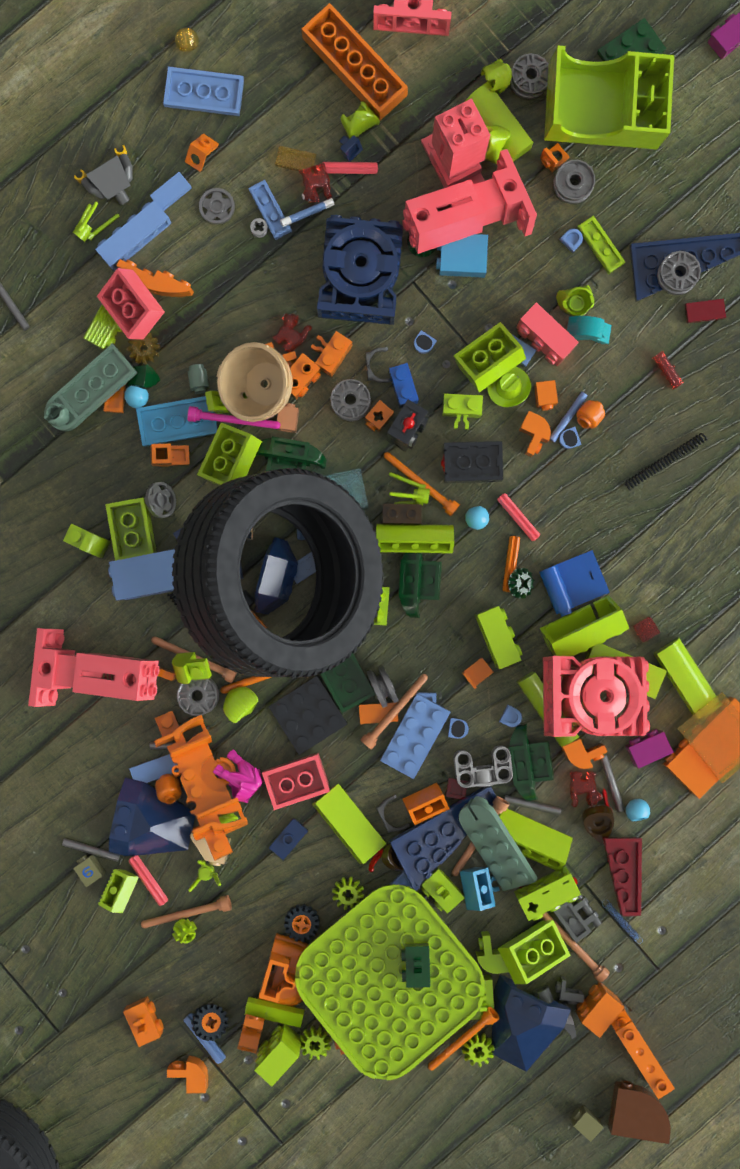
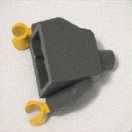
M122 145V152H117L115 148L116 156L86 174L83 170H80L83 173L81 178L74 175V178L90 194L100 199L107 198V200L115 196L120 206L130 200L124 189L130 186V182L133 179L132 164L124 145Z

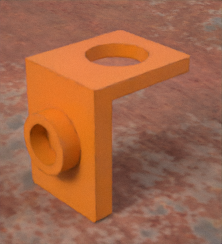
M202 134L190 143L185 162L201 172L206 156L214 151L219 143ZM192 154H195L199 157V164L193 162L191 158Z
M558 143L550 150L547 147L543 149L540 157L543 165L549 168L551 172H554L570 158ZM553 152H560L562 159L558 161L552 154Z
M482 657L462 672L474 689L493 673Z

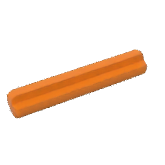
M518 536L509 537L503 582L504 592H510L508 580L517 566L520 537Z

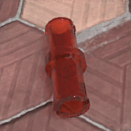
M663 351L653 357L662 371L661 375L666 377L673 390L684 383L674 368L676 367L674 364L671 365Z

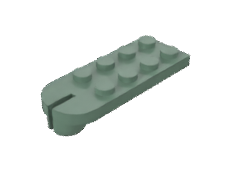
M112 343L48 400L44 411L45 420L60 431L75 429L138 372Z
M475 796L474 799L471 798L460 811L459 822L502 890L506 891L535 883L538 877L494 808L483 797Z

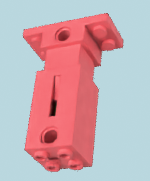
M394 0V7H390L387 4L374 5L373 30L449 36L451 12L445 9L432 10L433 0Z
M471 98L435 116L433 134L421 139V143L444 188L468 180H472L473 185L485 181L481 174L482 167L480 162L485 159L490 133Z
M505 149L500 151L499 159L497 160V170L493 172L492 179L474 185L472 180H468L405 201L402 224L404 230L409 232V241L412 248L415 247L419 254L468 236L482 233L483 226L500 220L503 225L516 221L518 229L522 230L524 236L531 235L537 213L509 151Z
M37 628L28 706H55L58 698L57 689H68L71 687L73 688L72 692L133 701L154 700L157 693L156 679L159 674V661L101 653H77L75 655V650L62 649V644L64 643L63 629Z

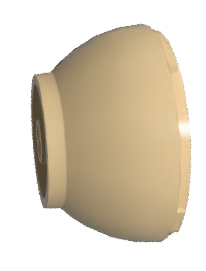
M258 342L245 343L228 353L222 364L219 365L216 377H218L217 385L220 399L226 409L236 418L249 422L263 421L274 417L288 403L293 387L292 373L288 363L276 349ZM265 380L268 382L267 387H264ZM243 393H245L248 398L244 399Z

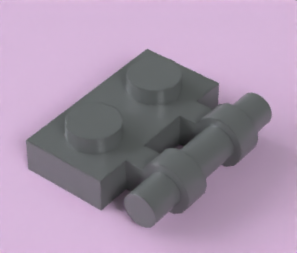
M582 894L578 896L576 903L573 905L566 902L560 905L561 907L558 910L554 911L576 943L592 932L587 926L592 922L595 927H598L602 923L598 918V913L592 910L588 904V899L582 896ZM581 908L587 914L583 919L577 912Z

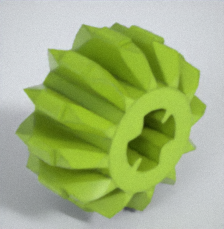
M351 876L349 877V882H346L345 877H342V884L338 881L335 882L337 888H333L332 893L336 895L332 899L333 901L339 900L337 902L338 907L344 904V910H347L348 905L352 909L355 906L354 903L358 904L360 899L364 898V894L361 893L364 887L358 886L359 880L352 883L353 877ZM346 890H351L350 897H346Z
M312 1025L310 1031L305 1029L304 1035H301L299 1038L301 1041L300 1049H304L302 1054L304 1056L309 1053L310 1060H312L313 1056L320 1060V1054L326 1057L327 1051L331 1050L329 1043L332 1039L327 1037L328 1032L326 1030L321 1032V1026L318 1027V1030H315V1027ZM312 1041H319V1045H317L316 1043L312 1044Z
M476 1033L475 1037L470 1038L463 1044L464 1048L461 1051L462 1054H465V1061L470 1060V1065L472 1066L477 1062L478 1066L481 1067V1062L484 1061L485 1064H488V1058L494 1057L492 1051L495 1048L494 1045H491V1038L486 1039L485 1033H482L480 1037Z

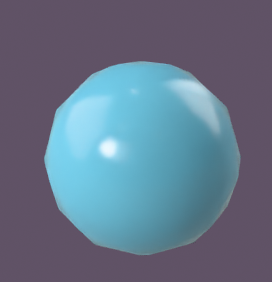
M131 385L126 389L124 398L132 408H141L147 404L149 393L146 389Z
M481 506L473 507L466 512L465 521L472 529H483L489 522V514Z
M630 800L625 808L627 818L631 821H641L649 818L650 807L645 800Z

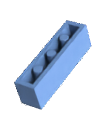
M155 200L151 203L148 202L137 215L134 214L129 217L123 227L116 228L111 237L102 240L95 250L109 267L115 271L118 268L116 265L120 259L126 262L127 259H130L167 228L171 221Z

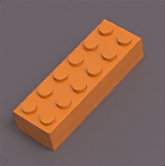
M330 3L301 29L303 40L361 102L367 103L380 121L407 97L408 86Z

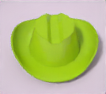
M514 367L487 387L488 394L491 400L501 407L516 406L522 403L530 394V378L525 371L519 367Z

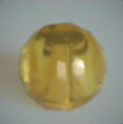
M182 28L176 33L175 44L180 51L188 52L197 49L199 38L193 29Z

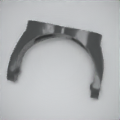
M388 347L376 348L370 352H365L368 381L372 380L378 383L391 382L389 378L380 379L376 377L370 369L372 356L378 352L388 351Z
M396 794L386 798L380 806L376 807L388 833L401 831L411 826L410 823H407L401 827H394L388 824L384 818V808L389 801L397 798Z

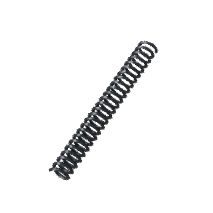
M699 433L693 439L680 445V448L677 447L670 454L667 453V456L664 455V458L661 457L660 460L658 459L657 462H654L645 470L626 480L625 485L628 490L631 491L627 482L634 489L631 481L635 486L637 484L633 478L636 479L638 484H640V481L637 479V476L641 482H644L640 474L644 480H647L643 472L650 478L646 470L653 476V473L656 474L653 466L657 472H660L656 464L663 470L659 461L666 468V465L669 466L668 461L672 464L668 455L675 462V458L679 460V457L682 458L681 453L685 456L684 451L688 454V450L692 451V449L695 450V447L698 448L697 443L701 445V442L704 443V440L708 441L707 437L703 433Z

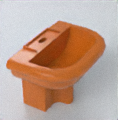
M276 933L258 999L291 1007L303 1001L296 988L295 971L300 955L308 946L307 943L301 942V940L297 942L294 941V938L291 939L288 936Z

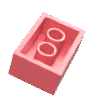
M117 268L97 295V298L128 339L143 340L165 312L133 270Z
M537 302L520 319L516 327L518 334L524 339L528 338L532 342V347L538 352L542 351L546 355L545 359L552 365L558 366L579 343Z
M319 753L278 765L262 772L274 810L330 792V786Z

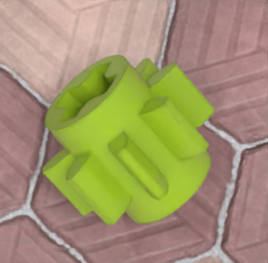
M181 919L174 924V933L172 935L180 943H189L195 938L196 932L194 930L197 927L193 921Z

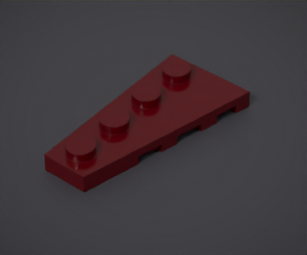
M603 838L620 915L641 916L642 838Z

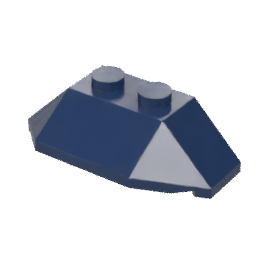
M274 537L272 544L265 554L255 591L256 606L254 612L268 615L289 600L294 577L297 574L298 562L288 541Z

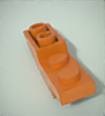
M120 259L116 265L121 269L133 270L152 294L168 297L192 296L194 293L190 287L191 284L182 279L180 282L174 279V275L165 270L163 273L157 270L154 275L145 268L143 270L136 268L137 265L128 259L126 262Z

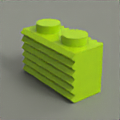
M101 305L83 338L96 347L105 350L112 343L115 344V335L122 330L106 308Z
M114 869V873L111 874L112 876L108 881L109 884H106L107 887L103 895H101L102 898L98 905L112 913H123L139 877L127 870Z

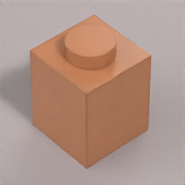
M287 403L278 413L277 421L280 423V428L277 431L296 433L299 409L295 407V404Z

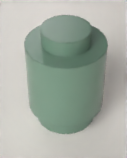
M203 364L189 366L187 373L190 390L194 391L195 394L205 393L206 389L209 388L207 370Z

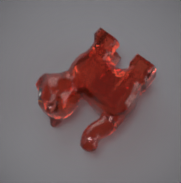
M325 163L299 170L305 187L302 193L303 200L309 203L319 202L316 188L321 187L324 188V195L327 199L332 197L330 193V178L326 172Z
M293 313L284 314L282 317L283 325L277 335L272 337L278 345L285 340L287 344H284L282 347L288 353L295 351L306 339L308 332L312 330L310 325L305 326L301 333L294 330L293 328L297 326L300 318L299 315Z
M570 771L571 805L577 807L579 803L577 795L587 793L586 802L590 807L597 805L602 800V794L596 790V772L586 771V778L581 779L582 772Z

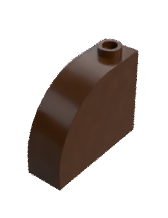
M615 1081L608 1123L611 1135L669 1144L671 1133L670 1121L658 1098L648 1089L634 1085L630 1081Z

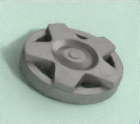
M212 188L201 196L199 210L207 222L219 225L231 219L235 211V203L231 194L226 190ZM213 193L211 199L206 198L209 194ZM222 193L228 196L229 198H222ZM202 207L207 209L206 215L204 214ZM231 208V211L228 215L227 210Z
M156 482L148 487L144 501L151 514L156 518L169 517L176 507V497L172 488L164 482Z

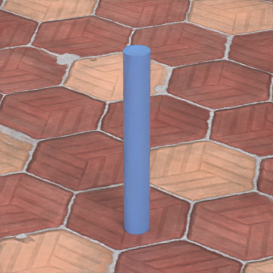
M584 392L579 394L550 435L549 440L554 443L587 398V394Z

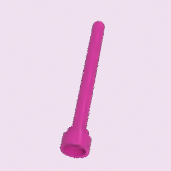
M190 406L188 409L189 422H197L203 419L273 429L280 428L278 421L263 420L249 422L238 419L233 415L202 412L201 409Z

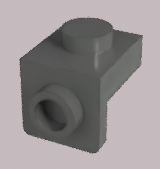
M560 976L559 981H556L555 993H557L560 1000H566L569 1004L583 1003L584 994L582 990L566 988V979L564 976Z

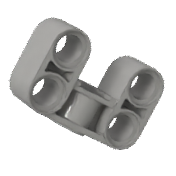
M502 745L495 746L491 751L492 764L473 766L472 757L466 750L456 751L453 756L457 783L463 788L508 783L513 777L510 751ZM503 749L505 757L501 760L497 759V751ZM460 754L467 755L468 759L466 763H458V757ZM506 769L508 772L507 777L499 778V771ZM464 773H468L470 776L467 783L460 782V776Z

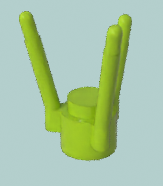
M94 202L92 207L91 204H88L73 233L84 242L87 239L92 241L99 232L119 218V214L110 218L91 233L92 228L87 225V222L95 211L98 202Z
M392 472L389 473V476L418 488L414 489L413 494L390 492V496L413 498L414 500L395 502L394 504H422V506L423 504H428L430 489H426L425 484L416 483Z
M198 860L197 863L201 865L198 870V877L189 887L188 891L191 892L201 880L207 881L212 877L216 884L221 886L218 873L214 872V867L206 863L205 860Z

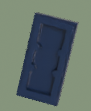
M293 818L269 846V849L284 860L308 832V829Z

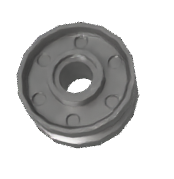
M529 53L522 55L516 60L511 69L510 87L515 95L522 99L538 98L547 87L548 62L538 54ZM526 74L532 75L534 79H529Z
M570 160L563 163L553 181L556 196L568 204H578L585 201L590 196L595 185V174L592 167L581 160ZM570 179H576L579 185H572Z
M672 252L665 257L658 268L657 279L659 285L669 294H686L696 285L700 278V263L689 252ZM675 270H680L683 276H677Z
M354 379L343 380L332 390L330 397L331 406L336 415L342 420L357 421L363 418L369 411L371 405L370 392L360 381ZM349 396L356 398V402L352 405L346 403V398Z
M383 665L378 666L379 676L376 677L372 670L367 671L377 699L382 707L385 708L387 707L386 697L390 696L394 703L399 700L389 675L386 673Z
M211 678L191 680L189 684H180L177 691L179 706L185 713L192 716L211 712L219 700V689ZM196 690L201 691L203 694L200 701L194 698Z

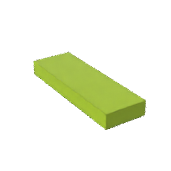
M594 215L577 226V229L582 233L583 238L608 274L625 264V260Z
M248 997L244 1015L248 1014L301 1028L305 1010Z

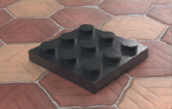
M315 676L269 706L299 755L348 725L318 676Z

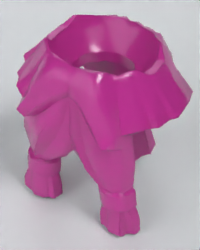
M233 749L227 754V758L237 764L239 772H230L221 765H217L213 773L219 779L223 778L229 782L228 786L232 790V799L238 798L239 802L248 803L249 799L261 787L264 780L260 769L254 768L249 762L243 760Z

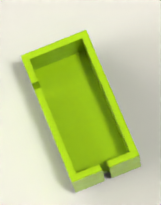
M607 595L593 602L599 619L596 620L592 607L589 604L541 627L540 631L547 647L554 656H574L578 653L586 652L589 648L602 644L607 639L621 635L624 631L628 630L629 626L623 610Z

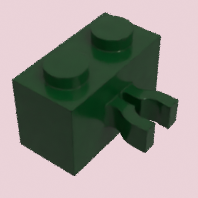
M429 943L405 944V949H401L402 962H406V970H402V982H406V988L430 987Z

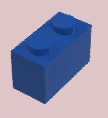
M408 363L389 368V375L399 408H403L408 399L417 404L419 399Z

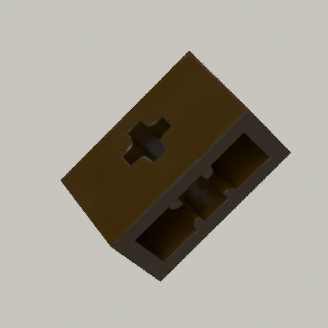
M383 504L382 524H421L422 504Z

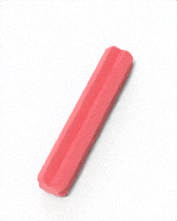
M322 162V173L377 174L378 164L376 162Z
M503 493L498 497L497 501L530 540L535 541L540 536L535 527L507 494Z
M134 855L128 862L159 906L164 905L168 901L167 896L139 856Z

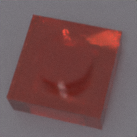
M650 616L633 626L643 643L660 633Z

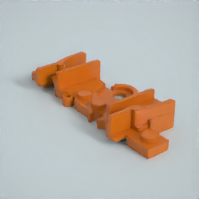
M173 711L156 717L155 721L162 737L154 741L155 746L159 747L173 740L175 741L174 744L167 746L173 763L176 764L172 767V774L176 777L181 775L180 780L187 795L186 804L190 802L196 804V808L190 811L192 815L196 816L200 825L192 829L194 839L196 841L203 838L206 839L214 861L233 853L225 834L248 825V821L244 817L238 798L232 799L226 785L229 782L226 779L217 778L213 771L217 765H221L230 772H236L234 764L224 757L214 760L208 745L212 743V738L205 727L202 715L187 721L180 727ZM201 725L203 731L186 743L183 733ZM238 811L240 820L221 824L220 816Z

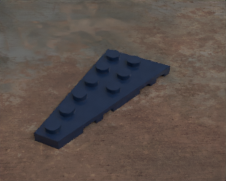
M740 233L632 243L630 245L635 301L637 302L663 290L658 283L657 272L665 257L672 252L685 251L694 255L700 263L702 273L740 256ZM675 270L677 276H683L680 270Z
M491 786L479 789L449 806V810L425 820L389 840L412 889L417 891L420 888L419 886L426 879L428 880L432 872L454 852L467 835L459 822V813L463 806L471 798L474 799L475 796L483 797L489 802V805H494L493 801L496 795Z

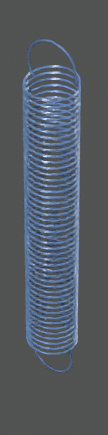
M608 903L606 910L610 914L612 912V916L613 914L616 916L614 919L619 924H622L621 927L626 932H629L628 934L634 941L636 936L638 939L640 935L630 927L631 925L621 915L619 916L620 913L616 912V909L614 910V906Z

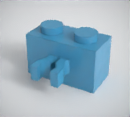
M473 867L460 871L467 910L482 911L495 907L493 892L500 891L499 887H492V882L496 879L494 876H490L489 869L487 867Z

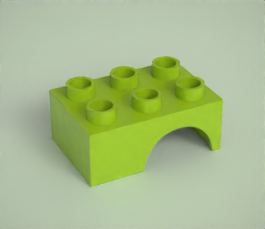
M558 45L548 64L544 140L658 149L670 134L674 55L628 51L622 57L614 60L590 62L569 56L565 51L566 46Z

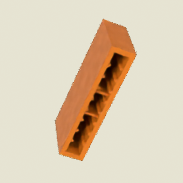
M724 698L720 702V707L715 712L711 711L705 717L706 721L702 725H697L692 730L693 734L688 739L684 738L678 744L679 748L664 758L665 762L663 765L698 799L740 759V702L736 698Z

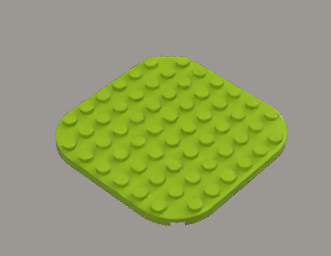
M399 884L386 885L374 890L304 949L299 957L295 971L296 988L303 1002L352 1064L361 1073L373 1079L393 1080L410 1072L476 1015L483 1003L485 993L484 977L474 958L419 892ZM429 943L430 987L406 988V982H402V970H406V962H402L401 949H405V944Z

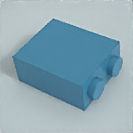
M474 234L437 247V250L441 251L440 258L436 260V269H440L439 275L485 278L488 235Z

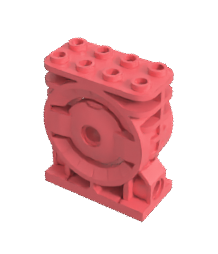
M574 656L543 657L544 736H576L579 731L595 736H645L650 730V722L647 720V712H649L650 708L649 701L647 700L649 682L646 679V672L649 670L648 661H645L644 657L620 656L592 657L581 662ZM593 664H594V676H592L591 678H589V679L585 682V684L583 685L582 691H581V701H582V704H583V707L585 708V710H586L590 715H592V716L595 717V728H594V724H593V719L586 714V712L584 711V709H583V707H582V705H581V702H580V690H581V686H582L583 682L586 680V678H587L589 675L592 674ZM614 671L618 676L621 677V679L624 682V685L617 677L614 676ZM626 689L629 692L628 704H626ZM602 691H604L607 696L604 702L600 699V693ZM625 706L622 715L618 717L617 721L615 722V716H617ZM561 710L565 718H561Z

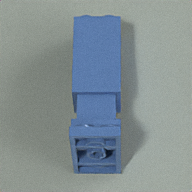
M175 550L109 562L108 572L113 581L112 594L116 600H130L172 592L174 590L172 586V581H174L172 563H174L173 554ZM240 562V579H243V573Z

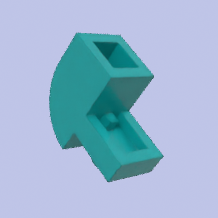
M571 316L568 320L567 332L577 340H593L601 344H609L612 325L605 323L604 319L598 317Z

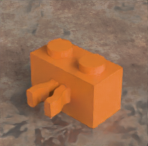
M337 331L328 343L321 336H317L316 339L322 343L325 349L316 347L313 344L311 345L312 350L321 352L315 363L321 368V371L330 377H333L353 346L350 339Z
M437 783L402 799L414 825L449 810L444 794Z
M148 996L127 1005L123 1011L138 1047L160 1038L164 1029L161 1019L156 1017L155 1005L152 1001H149Z

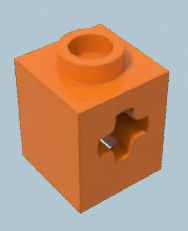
M555 380L535 383L536 408H542L543 411L553 409V406L558 404Z
M379 400L366 415V426L372 431L377 430L380 432L394 416V411ZM382 414V421H375L374 415Z

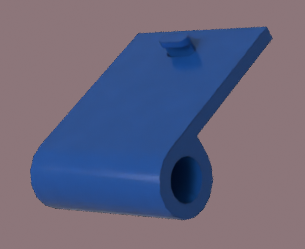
M593 550L539 572L555 613L560 614L561 617L572 613L571 609L575 606L610 593Z

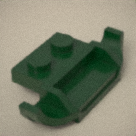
M273 436L272 438L261 440L262 443L256 454L265 456V459H268L266 471L285 468L306 470V466L310 467V464L318 465L321 469H325L327 461L321 451L308 442Z
M405 553L401 559L399 598L404 611L410 618H420L419 603H421V599H440L442 562L423 561L422 553Z
M527 724L517 725L508 747L511 754L513 783L525 800H538L535 792V782L554 780L549 741L530 743L527 738Z

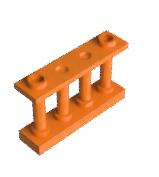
M623 1009L611 1025L659 1100L675 1088L627 1012Z

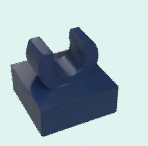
M354 135L350 139L343 136L339 140L342 144L340 149L344 159L348 162H351L363 150L359 139Z

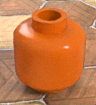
M593 400L584 402L576 413L577 422L585 429L596 428L605 416L603 405L599 401Z
M164 774L155 783L159 801L172 804L181 797L180 781L176 776Z

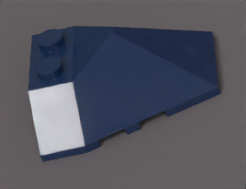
M125 777L117 800L109 836V852L123 856H137L188 850L196 816L190 813L191 809L189 807H185L184 804L177 800L172 804L159 801L156 789L151 787L150 784Z
M500 974L493 992L494 1009L499 1015V1020L492 1025V1045L495 1048L492 1053L527 1072L563 1030L571 1009L554 1000L548 1004L516 988L517 984H514L512 979Z

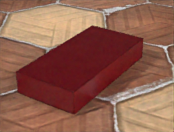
M724 299L686 303L687 323L725 319Z

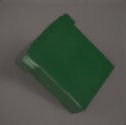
M147 364L133 366L138 373L127 382V386L148 388L156 385L160 378L156 371Z

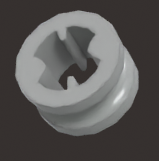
M256 218L251 222V232L255 237L261 238L267 234L268 226L265 220ZM257 224H258L259 226L264 225V226H262L263 231H259V230L255 231V230H256V227H255V226H256Z

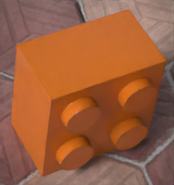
M598 983L590 988L589 995L583 1003H578L576 1013L581 1023L600 1038L625 1007L617 995L602 983Z

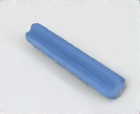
M190 1013L184 1018V1022L195 1035V1032L192 1030L193 1024H191L193 1013ZM196 1036L217 1064L226 1058V1055L215 1041H206Z

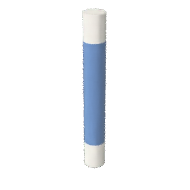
M332 198L281 219L280 223L282 227L334 206V201Z

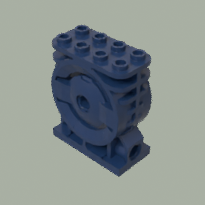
M331 215L330 218L326 219L323 253V274L326 283L319 289L317 303L318 318L394 325L397 296L392 289L399 274L403 226L400 225L399 221L381 222V220L375 218L367 221L361 220L360 217H350V219L342 218L340 215ZM357 238H367L376 242L383 252H387L389 255H381L380 250L373 243L361 240L349 243L342 251L337 249L341 248L348 241ZM358 260H364L366 262V265L363 267H358L356 265V262ZM329 269L340 270L341 273H342V275H343V277H344L348 282H350V283H352V284H355V285H367V284H370V283H372L373 281H375V280L379 277L380 274H385V275H390V276H381L378 281H376L375 283H373V284H371V285H369V286L357 287V286H353V285L348 284L347 282H345V281L341 278V276L339 275L338 272L330 271ZM337 298L347 304L337 303ZM378 303V308L370 307V305Z

